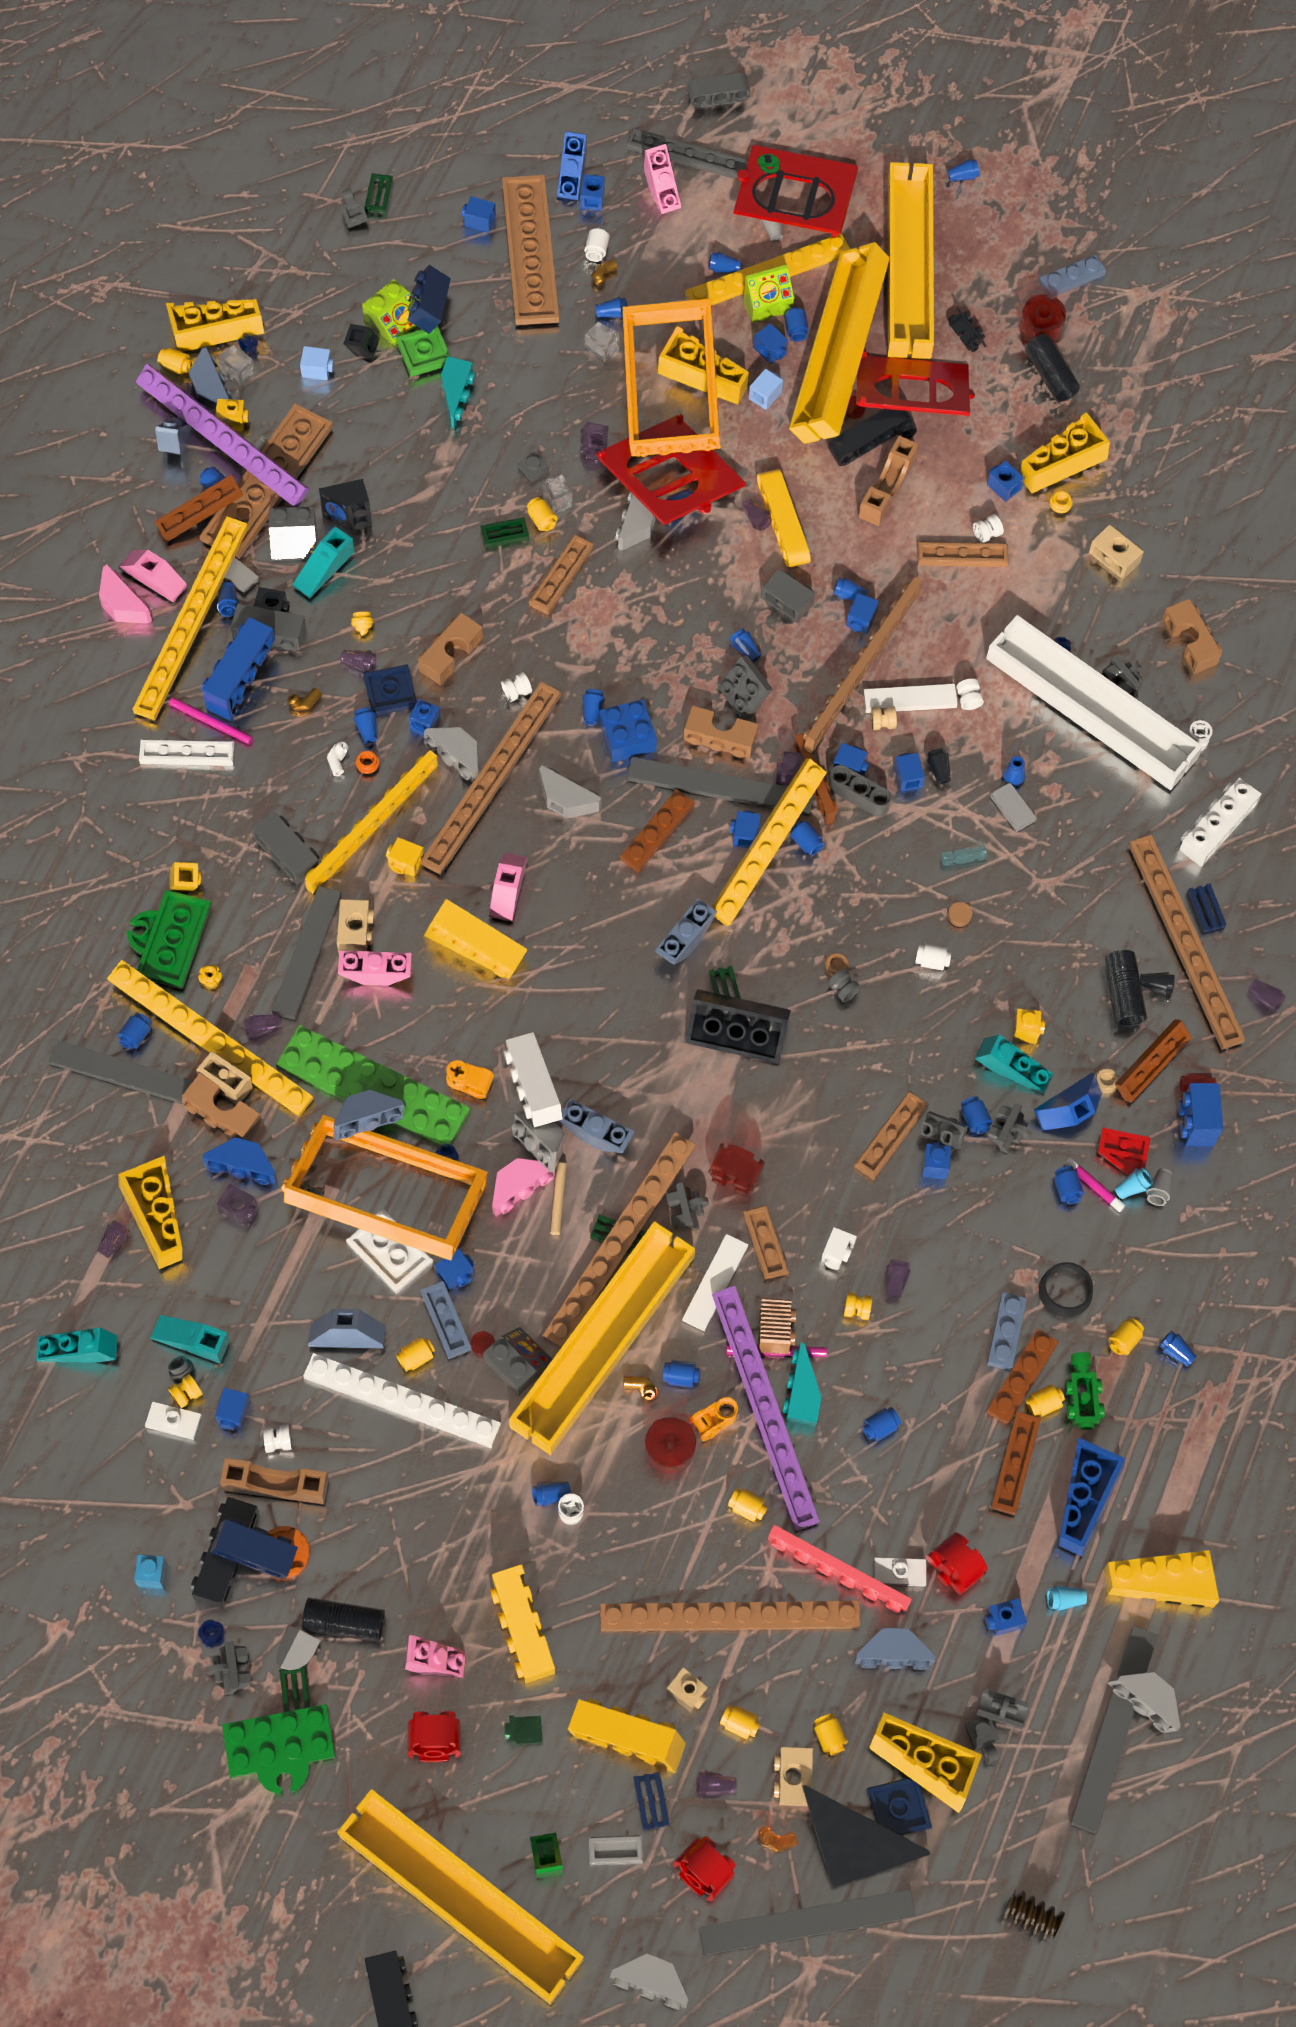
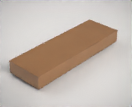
M767 1205L743 1211V1217L765 1282L789 1275Z

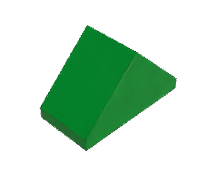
M556 1832L530 1837L536 1879L563 1875Z

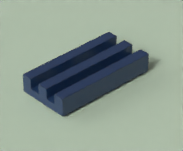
M1211 883L1206 884L1204 887L1202 885L1197 886L1196 889L1189 888L1187 894L1202 933L1225 928L1226 922ZM1205 892H1206V894H1207V896H1208V899H1209V901H1210L1211 907H1212V909H1213V912H1214V914H1215V917H1216V920H1217L1218 924H1216L1215 918H1214L1213 913H1212V911H1211V908H1210V905H1209L1208 900H1207V898H1206ZM1197 894L1200 896L1211 926H1208L1196 897Z
M660 1771L653 1774H644L643 1776H634L643 1831L669 1826ZM650 1780H655L663 1819L661 1822H658ZM640 1782H645L653 1822L650 1824L647 1822Z

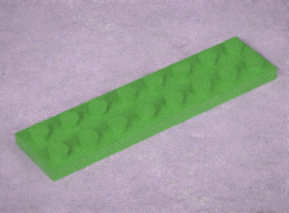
M301 1025L298 1026L276 1063L277 1069L343 1101L348 1096L367 1090H373L402 1100L404 1103L403 1119L392 1125L445 1151L449 1150L470 1113V1107Z

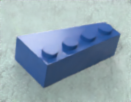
M250 617L245 624L242 623L239 626L236 638L233 642L230 641L228 643L225 655L215 663L210 678L207 677L202 684L201 689L207 712L230 723L235 716L232 714V711L236 704L241 705L244 699L243 694L246 684H252L255 679L256 665L261 666L275 641L273 628Z
M1079 1437L1059 1546L1083 1557L1123 1472L1125 1458Z

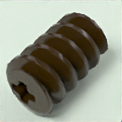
M1015 1889L1005 1909L1003 1920L1006 1921L1012 1915L1014 1916L1013 1925L1016 1926L1022 1920L1024 1921V1931L1032 1925L1034 1936L1043 1931L1044 1941L1050 1936H1053L1054 1939L1061 1926L1065 1912L1060 1911L1055 1916L1054 1906H1050L1045 1911L1044 1901L1035 1906L1034 1896L1025 1901V1891H1021L1015 1896Z

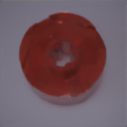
M1044 294L1029 298L1023 307L1019 323L1022 337L1029 342L1038 335L1048 334L1054 343L1059 340L1066 318V309L1063 303L1055 297L1051 299Z
M721 1143L708 1172L713 1177L711 1180L713 1183L723 1187L729 1184L735 1187L734 1191L747 1196L749 1192L754 1190L765 1162L761 1158L759 1162L754 1160L755 1154L731 1144L725 1148L724 1143Z
M666 1417L654 1421L647 1431L644 1448L645 1457L653 1468L662 1474L673 1475L681 1472L692 1463L696 1449V1436L692 1426L675 1417ZM673 1443V1449H667V1444Z

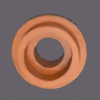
M364 751L357 756L356 767L362 773H373L379 767V759L375 753ZM367 761L372 763L370 765H364V763Z

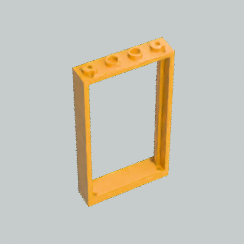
M711 299L623 307L631 455L645 457L653 454L690 453L697 450L710 451L721 448ZM703 319L710 434L639 440L633 326Z
M322 1115L319 1123L315 1122L312 1126L311 1138L309 1141L304 1142L300 1159H295L291 1169V1177H286L282 1186V1191L285 1192L284 1202L452 1261L486 1187L488 1171L372 1131H364L350 1138L339 1139L471 1185L447 1238L443 1239L300 1189L326 1135L333 1137L336 1119Z

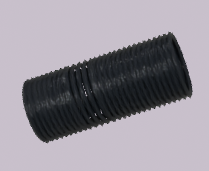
M1041 334L1030 340L1025 347V351L1055 401L1064 402L1071 399L1079 391L1080 385L1048 334Z
M1131 950L1114 951L1105 957L1116 1023L1124 1027L1139 1025L1147 1019L1136 955Z
M308 1597L303 1612L302 1630L378 1643L383 1631L385 1610Z

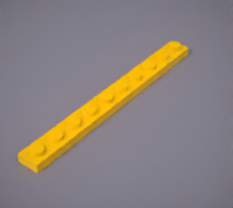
M226 517L133 707L135 714L156 720L248 530L247 523Z
M123 960L119 962L108 976L107 980L208 1053L214 1052L251 1077L253 1085L296 1116L300 1117L314 1099L311 1094Z

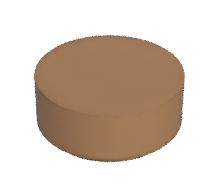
M956 902L951 905L948 919L953 925L963 927L971 921L972 909L968 904Z
M832 953L826 958L825 971L831 977L842 969L848 971L849 961L845 955Z

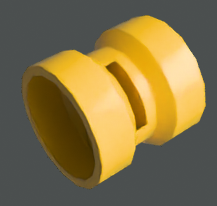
M848 1292L844 1316L853 1317L855 1315L863 1320H869L873 1296L864 1295L861 1297L857 1296L856 1293Z
M190 1374L183 1377L182 1382L179 1384H173L168 1387L170 1394L181 1409L188 1405V1401L192 1398L197 1399L203 1395Z

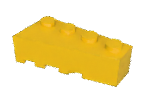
M256 299L228 300L226 304L207 301V304L194 305V302H185L184 305L174 306V303H166L176 346L180 352L264 334L261 313Z
M677 326L659 356L658 374L708 393L705 346L699 343V339L693 335L689 337L683 333L682 328ZM715 350L717 396L738 405L747 390L749 372L728 358L723 359L716 354L717 351Z
M447 899L424 934L425 937L492 970L496 975L510 979L528 950Z
M165 1156L118 1174L119 1188L158 1268L161 1269L182 1260V1244Z
M588 1698L587 1702L578 1699L568 1727L573 1736L605 1748L608 1747V1744H612L613 1750L626 1756H631L634 1752L645 1763L654 1766L656 1761L666 1765L667 1771L676 1774L686 1743L675 1730L674 1725L663 1721L660 1724L650 1722L651 1719L642 1714H636L635 1717L626 1714V1710L616 1706L608 1709L602 1707L603 1704L594 1699Z
M884 1712L869 1749L958 1813L967 1798L982 1757L980 1753Z

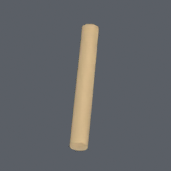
M559 1162L556 1167L550 1231L552 1235H560L567 1166L566 1163Z

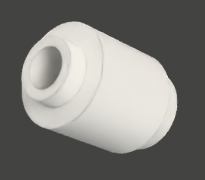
M603 228L591 229L588 233L585 253L586 258L590 261L599 262L606 255L610 236Z
M925 943V945H919L916 963L921 964V967L943 971L944 966L949 967L951 953L947 952L948 947Z

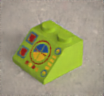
M787 265L745 276L743 303L752 323L765 321L777 315H785L790 308H793L794 295Z
M393 279L362 304L364 321L395 346L397 344L396 337L408 334L417 328L416 325L408 321V306L413 297L408 290Z

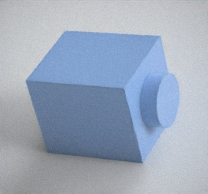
M304 346L300 363L303 378L328 381L329 372L334 371L335 363L334 359H331L330 349Z
M765 369L750 385L749 399L767 410L782 393L783 380L778 374Z

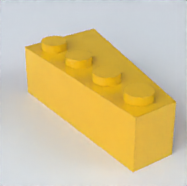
M1085 412L1080 420L1076 423L1072 422L1063 433L1055 435L1051 438L1050 443L1046 446L1042 445L1022 461L1021 475L1024 477L1023 483L1031 493H1034L1108 459L1110 441L1088 413Z
M1210 1550L1108 1562L1103 1569L1108 1595L1140 1599L1149 1598L1163 1602H1181V1604L1187 1605L1197 1604L1214 1608L1219 1602Z
M522 1564L492 1574L494 1588L489 1590L493 1603H499L501 1613L498 1614L502 1629L507 1627L510 1636L506 1638L510 1654L515 1652L518 1662L514 1663L518 1678L523 1677L525 1684L555 1674V1667L545 1635L541 1632L542 1627L538 1613L533 1608L531 1591L524 1581Z

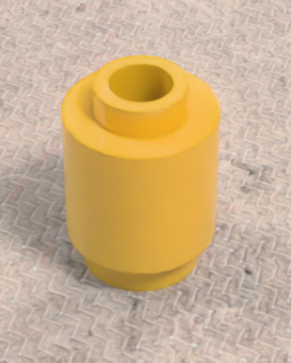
M162 348L158 355V365L162 369L183 376L192 367L190 355L175 349Z
M541 497L532 499L528 503L527 509L540 531L553 529L558 517L548 502Z
M1133 1318L1122 1321L1108 1339L1111 1350L1118 1355H1128L1143 1337L1144 1327Z
M418 1337L402 1347L400 1352L396 1354V1357L402 1368L407 1372L410 1369L415 1370L433 1358L432 1352L435 1349L428 1338L423 1340L422 1337Z
M1051 1384L1030 1394V1397L1025 1399L1032 1416L1043 1417L1062 1408V1402L1065 1401L1061 1389L1059 1387L1055 1388Z
M736 1488L728 1503V1506L733 1508V1512L752 1522H755L756 1519L762 1520L768 1506L764 1505L766 1501L764 1498L746 1489L741 1490L739 1488Z
M729 1704L720 1721V1724L725 1726V1730L748 1740L749 1736L755 1737L761 1723L756 1721L758 1715L737 1705L733 1707Z
M833 1713L816 1719L814 1721L816 1726L814 1730L823 1752L835 1755L844 1751V1745L848 1741L839 1719L835 1718Z

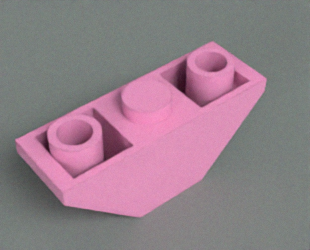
M666 144L646 149L644 171L649 191L660 214L681 208Z
M132 550L118 566L120 570L172 602L187 587L185 581L164 559L149 550Z
M105 565L102 571L99 591L102 607L116 622L149 624L152 620L150 615L151 608L145 600L141 601L137 597L134 588L123 582V578L117 570L112 571L108 565Z
M504 853L499 862L494 881L489 917L513 921L528 857Z
M339 951L338 975L363 985L388 986L411 977L412 953Z
M519 1158L498 1171L492 1203L495 1217L500 1213L506 1214L514 1207V1203L520 1199L525 1200L529 1198L538 1186H545L550 1183L554 1178L555 1171L550 1173L539 1161Z
M411 1635L407 1643L405 1669L423 1675L463 1677L466 1651Z

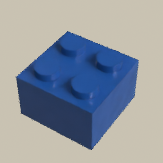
M644 699L599 710V725L612 763L656 752L657 737Z
M1190 1083L1187 1091L1183 1092V1099L1178 1104L1179 1115H1183V1123L1180 1125V1136L1184 1138L1185 1146H1214L1223 1131L1219 1083Z

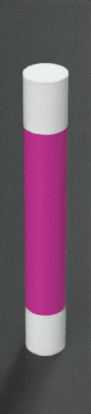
M1071 1157L1067 1159L1064 1165L1073 1166L1074 1170L1078 1172L1079 1178L1118 1212L1125 1208L1126 1205L1076 1161Z

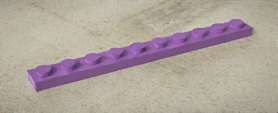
M145 365L135 383L293 507H299L309 491L306 485L152 365Z
M732 1286L712 1294L795 1530L799 1531L820 1523L736 1287Z

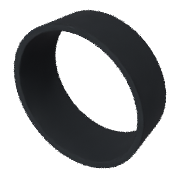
M1071 1262L1059 1263L1050 1268L1041 1278L1039 1297L1042 1304L1051 1313L1061 1317H1074L1083 1313L1089 1307L1093 1297V1282L1089 1273L1080 1265ZM1058 1268H1071L1078 1271L1086 1278L1089 1284L1090 1294L1082 1304L1075 1307L1058 1305L1047 1293L1046 1280L1049 1273Z

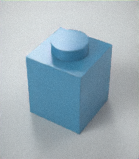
M137 1555L134 1581L138 1587L164 1589L167 1562L164 1556Z

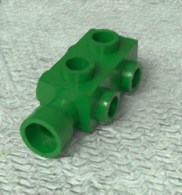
M1078 1352L1071 1355V1365L1074 1367L1075 1373H1071L1069 1378L1065 1380V1393L1070 1395V1404H1067V1417L1072 1419V1427H1079L1080 1430H1092L1098 1426L1100 1418H1104L1105 1415L1104 1404L1099 1403L1098 1394H1102V1380L1097 1379L1096 1372H1090L1089 1366L1092 1365L1091 1354ZM1083 1387L1086 1392L1079 1393L1077 1388ZM1085 1411L1088 1416H1080V1412Z

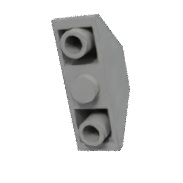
M629 492L627 501L630 503L628 509L624 508L621 521L624 522L623 526L618 527L615 540H618V550L622 551L650 538L656 521V517L631 492Z
M460 727L427 728L424 731L425 746L432 752L436 751L441 755L442 760L447 765H453L458 769V772L464 779H470L474 782L478 776L477 741Z
M541 765L539 768V779L548 809L567 819L596 813L601 810L602 798L597 792L591 789L587 790L581 787L577 781L561 776L557 770Z
M515 1113L512 1134L534 1155L540 1164L550 1173L554 1172L563 1152L565 1132L555 1122L534 1127L531 1118L527 1119L524 1113Z
M1155 1672L1110 1678L1107 1682L1114 1688L1113 1692L1117 1696L1131 1702L1134 1710L1143 1716L1149 1717L1153 1721V1725L1161 1732L1178 1731L1181 1727L1175 1690Z
M645 1954L611 1971L610 1978L614 1980L613 1984L625 1990H628L630 1986L639 1989V1995L654 2000L655 1996L665 2000L664 2005L679 2010L681 2006L684 2008L687 2006L688 1997L673 1963L650 1954Z

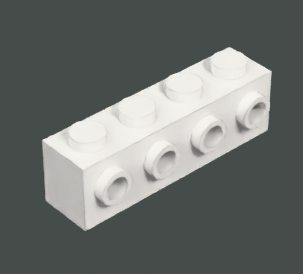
M1240 777L1234 784L1230 782L1222 792L1224 795L1221 799L1215 798L1208 808L1210 811L1206 815L1202 813L1194 823L1196 827L1192 831L1188 829L1180 839L1182 845L1179 851L1201 867L1253 810L1262 795Z
M534 1032L506 1040L507 1050L503 1051L507 1065L512 1064L513 1068L510 1069L513 1082H518L519 1084L516 1087L520 1101L525 1100L526 1104L523 1105L526 1118L532 1119L534 1127L563 1119L560 1102Z

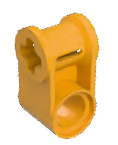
M460 1060L450 1062L446 1070V1082L450 1088L468 1093L476 1098H486L494 1078V1074L490 1070Z
M724 1397L707 1408L696 1412L689 1418V1421L697 1427L701 1434V1440L707 1441L737 1420L738 1405L734 1399ZM723 1407H730L734 1412L730 1416H723L720 1410Z

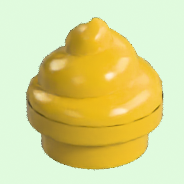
M355 612L351 619V625L364 636L368 633V629L372 627L374 618L371 617V612Z

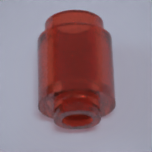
M1187 1073L1180 1077V1093L1183 1095V1092L1187 1091L1190 1083H1216V1078H1212L1211 1073Z

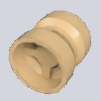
M888 706L886 709H880L879 707L871 708L872 730H880L882 727L896 729L897 717L895 706Z

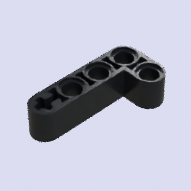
M883 409L834 438L828 444V449L837 464L845 466L896 435L910 439L916 434L917 428L908 411Z

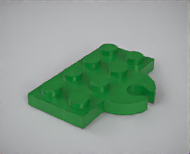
M165 890L158 911L147 910L133 917L130 921L132 927L143 926L146 928V931L141 935H136L132 930H127L130 947L136 953L142 955L137 971L152 982L183 989L212 907L211 901Z
M327 1704L222 1724L230 1778L257 1774L259 1782L268 1791L276 1795H282L283 1790L278 1785V1778L282 1774H290L292 1776L290 1789L294 1793L305 1784L309 1775L310 1763L336 1758Z

